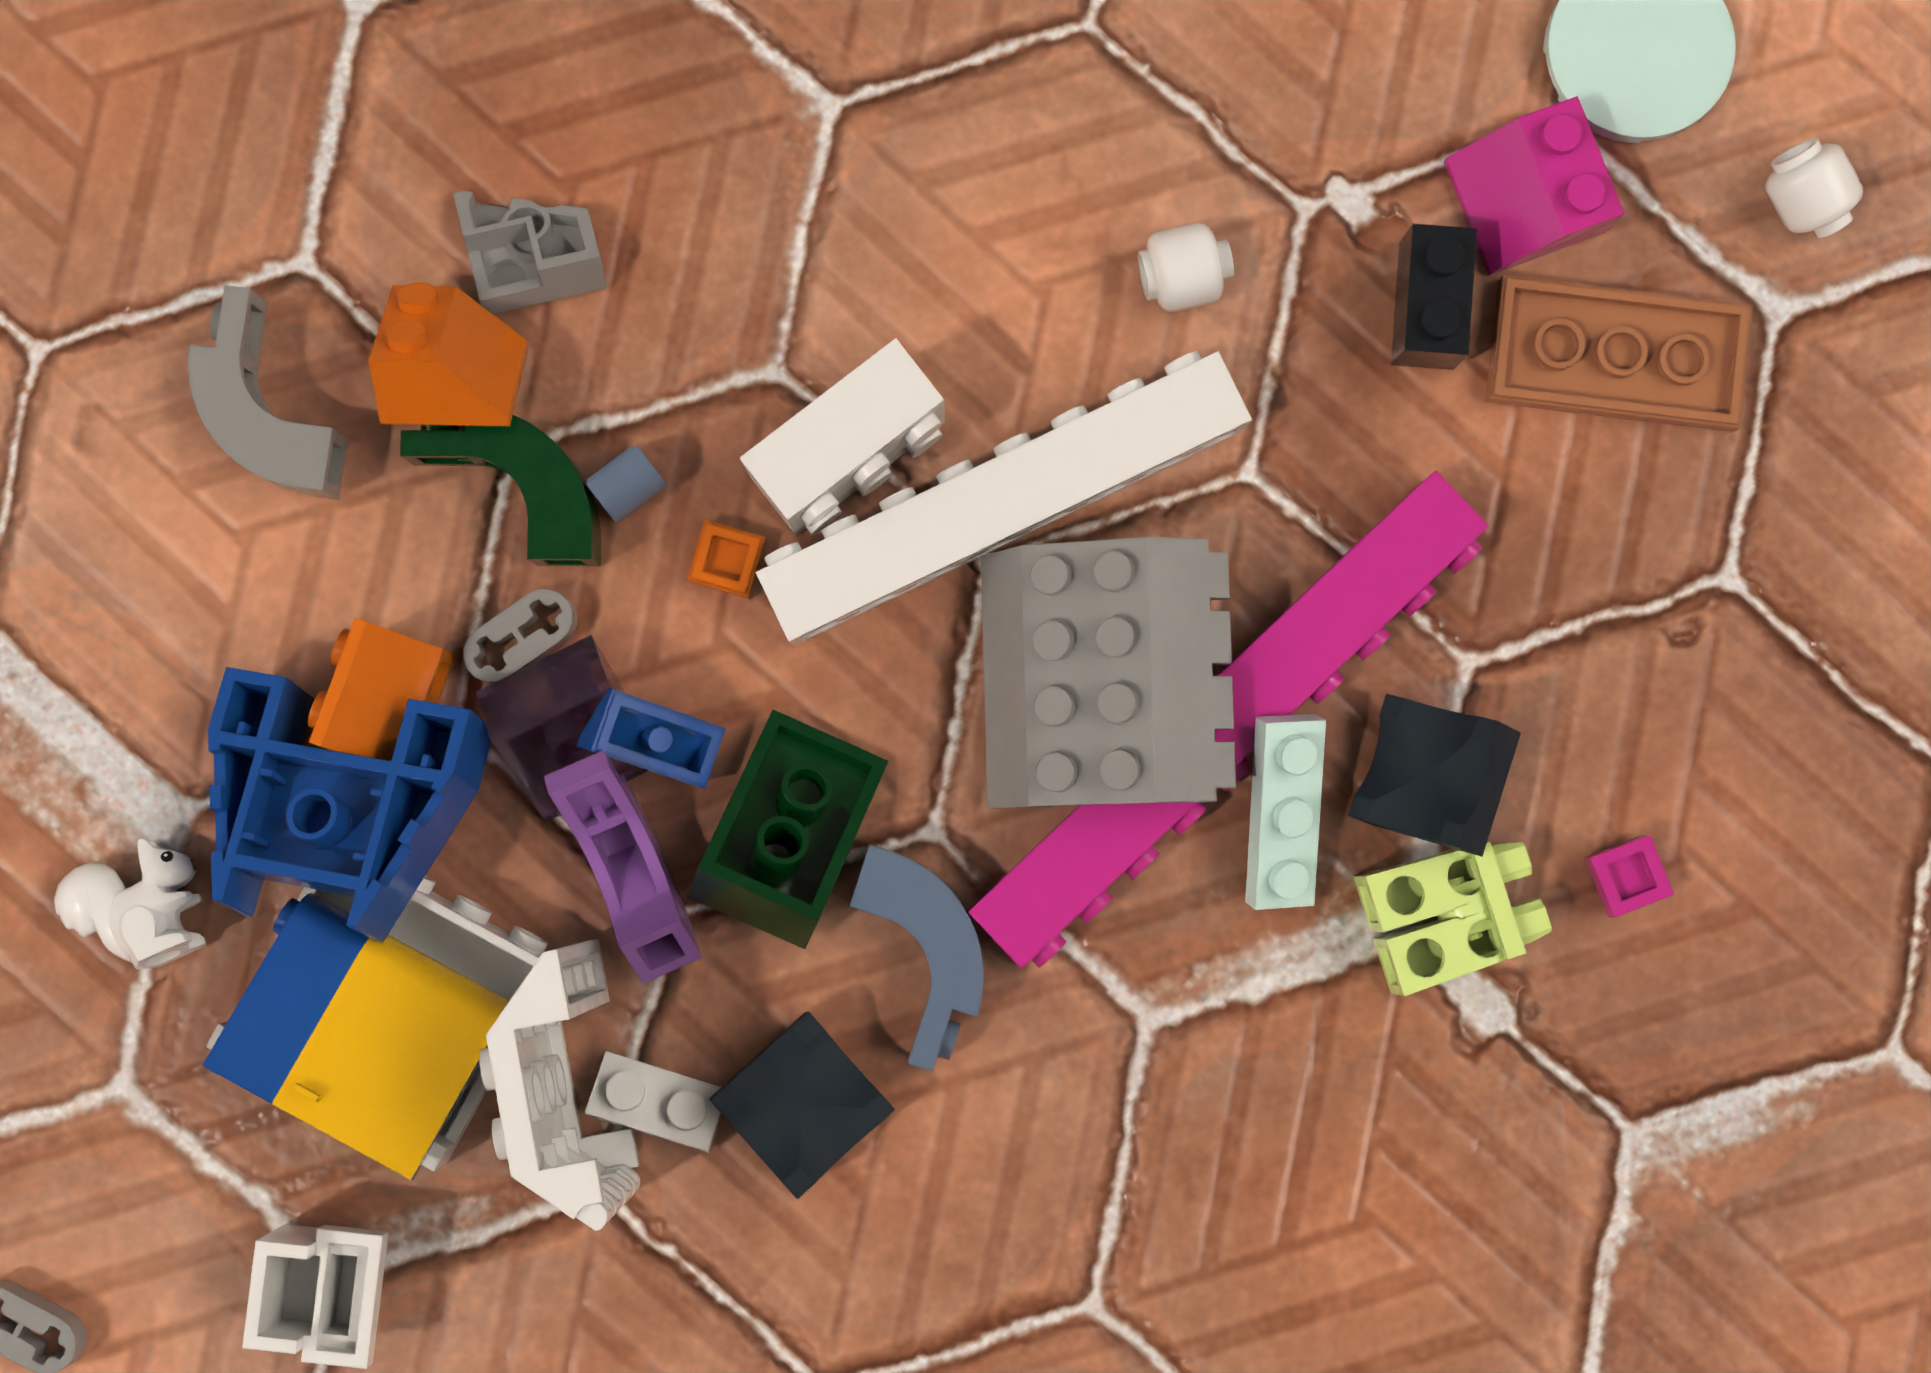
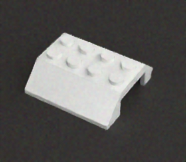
M599 938L543 952L486 1034L488 1048L481 1049L479 1054L484 1086L487 1091L496 1090L500 1117L492 1120V1137L498 1159H508L510 1175L515 1180L573 1220L577 1218L595 1231L603 1228L640 1187V1177L637 1172L631 1169L640 1165L634 1131L632 1129L625 1128L582 1136L562 1025L563 1020L574 1018L610 1001Z

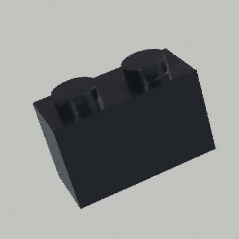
M1412 224L1399 242L1391 365L1454 370L1469 355L1477 228Z

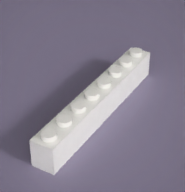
M1198 351L1188 353L1166 365L1164 369L1167 376L1145 386L1142 378L1129 381L1107 394L1111 402L1090 413L1087 412L1084 405L1068 410L1054 418L1050 422L1054 430L1031 440L1027 432L1016 435L993 449L997 457L975 468L970 460L955 464L936 476L939 485L917 495L913 487L906 488L882 500L879 503L882 512L859 522L856 515L847 516L825 527L822 530L825 539L803 550L799 542H794L768 554L764 558L767 567L757 571L756 574L789 643L794 647L1245 431L1252 418L1219 351L1203 359Z

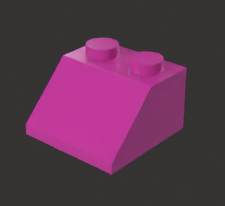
M1578 96L1519 117L1444 160L1470 228H1477L1476 245L1489 276L1603 234L1625 214Z

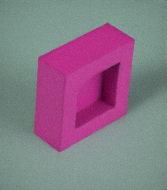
M1641 835L1584 857L1608 917L1616 918L1674 895L1651 835Z

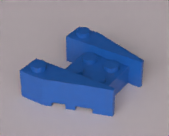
M226 667L208 726V751L214 754L215 785H209L210 810L215 812L216 851L211 852L212 900L244 916L253 917L264 880L353 896L346 926L374 941L384 942L478 793L494 730L470 709L408 699L391 761L302 746L314 698L287 677Z

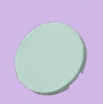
M1559 0L1549 18L1543 44V54L1546 53L1549 75L1559 95L1557 100L1562 102L1578 96L1593 133L1614 141L1638 144L1641 141L1656 140L1677 134L1697 123L1716 104L1725 91L1733 71L1736 52L1734 27L1723 0Z

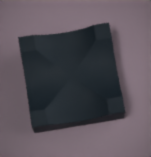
M1386 694L1380 712L1379 736L1374 758L1366 778L1354 795L1348 816L1376 827L1483 857L1521 732L1496 720L1453 712Z
M804 1012L709 1098L711 1103L796 1199H799L843 1155L895 1110L847 1057L810 1012Z

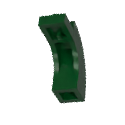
M515 415L512 416L510 427L465 426V431H459V426L420 425V430H401L400 456L414 466H485L500 470L514 479L523 494L527 508L528 560L537 566H601V525L593 494L586 485L587 481L577 465L543 431Z

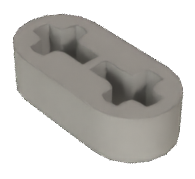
M538 589L525 595L476 629L467 638L463 648V660L467 670L475 678L491 684H504L515 679L564 645L573 636L577 627L576 610L564 595L551 589ZM543 603L550 609L560 606L562 613L555 619L559 627L555 633L551 634L541 628L526 637L523 630L537 621L538 615L534 609L539 604ZM513 637L517 639L519 643L503 654V659L507 665L502 670L491 665L481 666L480 660L486 656L485 648L482 645L487 640L502 645Z
M0 1280V1299L4 1301L1 1312L8 1318L18 1322V1324L10 1320L0 1322V1355L35 1373H57L76 1362L84 1353L87 1344V1333L82 1321L72 1312L12 1281ZM57 1328L61 1332L58 1337V1343L66 1349L48 1356L44 1352L48 1342L30 1330L39 1334H45Z

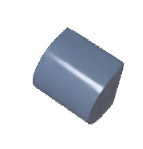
M633 445L588 478V483L586 484L616 523H619L668 486L638 446L634 447Z

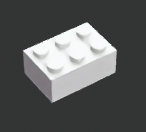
M895 338L742 455L740 460L750 478L796 537L806 529L812 535H815L842 514L838 505L856 490L862 496L868 495L892 475L888 467L907 451L912 458H915L942 437L943 434L939 428L945 423L944 399Z

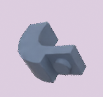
M869 845L849 907L886 918L901 925L916 938L924 950L930 967L931 988L908 1064L933 1071L937 1057L946 1060L950 1059L961 1023L949 1020L952 1010L978 1017L984 985L983 960L978 936L962 902L939 876L909 857L875 845Z

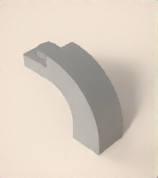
M224 285L222 303H216L211 314L210 331L212 339L216 341L215 348L189 344L188 373L190 388L196 409L204 426L221 449L250 472L281 488L299 494L339 500L348 438L331 427L289 422L279 419L273 414L265 403L258 382V364L268 302L250 288Z

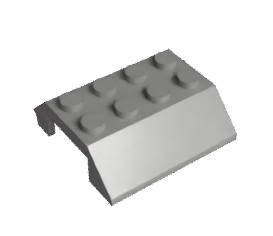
M1137 537L1021 545L981 556L987 809L1217 801L1216 789L1236 788L1234 742H1215L1214 730L1234 729L1232 676H1213L1212 665L1232 664L1230 611L1210 610V600L1230 599L1228 553L1209 552L1208 539Z

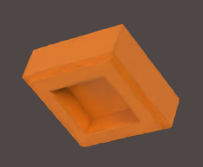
M704 520L687 581L750 600L757 576L756 572L759 569L766 545V537Z

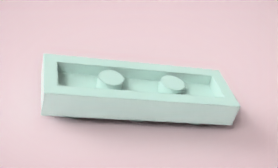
M1317 714L1256 717L1245 896V902L1254 910L1314 906L1326 731V720Z

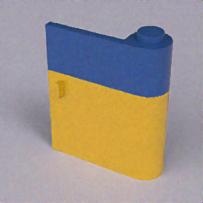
M308 893L301 901L291 898L284 905L274 922L272 931L278 934L276 940L202 1066L402 1176L413 1180L477 1068L480 1050L488 1048L486 1034L510 1000L389 934L384 942H378L347 927L349 913L313 893Z

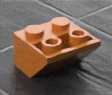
M354 618L350 630L344 628L334 644L331 654V665L336 666L328 691L321 690L311 706L308 726L314 729L309 743L336 752L391 761L408 699L438 704L456 654L370 622Z

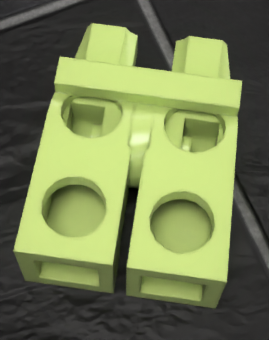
M1487 842L1483 857L1451 849L1392 867L1353 876L1370 931L1387 932L1434 916L1438 918V920L1373 938L1391 994L1407 996L1491 966L1505 959L1527 954L1524 945L1532 943L1552 931L1546 908L1541 899H1532L1511 906L1504 883L1532 875V865L1523 842L1491 845V842Z

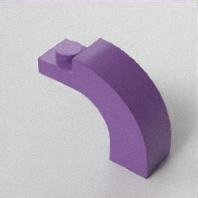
M605 750L544 776L549 796L579 842L594 872L612 920L619 948L642 984L702 958L683 900L653 830L624 774H618Z

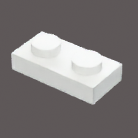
M606 1051L585 1114L709 1154L722 1115L709 1098L721 1087Z

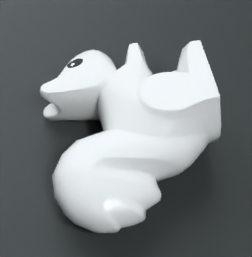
M140 838L137 841V850L142 872L141 881L126 888L119 875L105 864L90 862L76 867L61 880L54 897V905L57 915H60L61 921L68 930L75 929L82 937H88L97 932L104 946L114 955L131 962L136 969H148L163 966L199 950L207 944L205 937L199 933L184 930L180 920V913L202 902L200 894H192L191 891H177L194 877L196 873L194 861L186 854L162 849L158 843L153 841L149 843L147 839Z

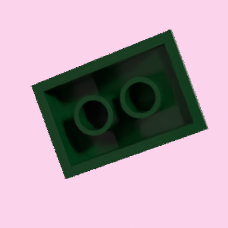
M772 710L697 868L687 898L805 949L822 915L888 764V760Z

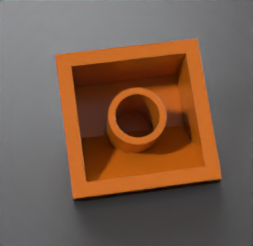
M424 282L392 285L368 360L380 424L510 427L528 354L527 340L457 286H433Z

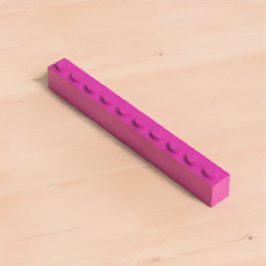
M1436 470L1416 486L1232 660V664H1228L1216 675L1232 676L1234 729L1214 730L1215 742H1234L1236 782L1253 766L1245 757L1254 749L1256 717L1292 715L1291 713L1308 697L1316 704H1319L1345 679L1338 669L1356 653L1364 661L1391 636L1383 627L1400 610L1408 617L1412 616L1437 592L1430 582L1444 568L1448 567L1455 574L1482 550L1483 547L1475 539L1489 525ZM1200 802L1079 805L968 910V913L1021 969L1031 960L1040 968L1066 944L1067 941L1059 934L1077 916L1085 924L1093 919L1113 899V896L1106 889L1122 873L1125 872L1132 880L1137 877L1160 854L1153 844L1170 828L1178 836L1182 834L1206 811V808Z

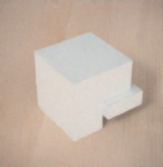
M284 1224L256 1240L242 1348L296 1354L302 1349L301 1362L367 1369L371 1366L374 1359L389 1232L323 1225L317 1228Z

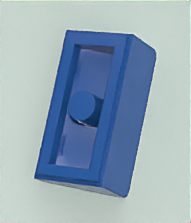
M608 688L582 731L577 747L595 753L605 750L610 758L705 789L726 728Z

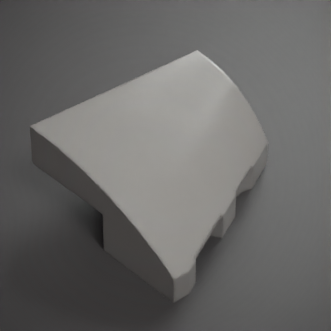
M470 191L453 193L479 301L492 314L607 288L602 261L587 208L567 205L546 208L537 205L532 200L512 198L509 207L476 203L474 194Z

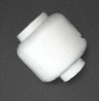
M1813 138L1791 147L1771 162V167L1774 171L1767 178L1766 193L1784 226L1789 231L1798 234L1814 231L1818 238H1822L1841 230L1853 220L1850 211L1862 199L1863 185L1840 145L1833 143L1821 144L1818 138Z
M1197 222L1155 231L1149 236L1147 249L1138 251L1139 272L1145 297L1148 301L1156 299L1160 307L1167 312H1176L1217 302L1221 298L1224 289L1223 279L1234 277V264L1228 240L1216 241L1213 231L1204 223Z

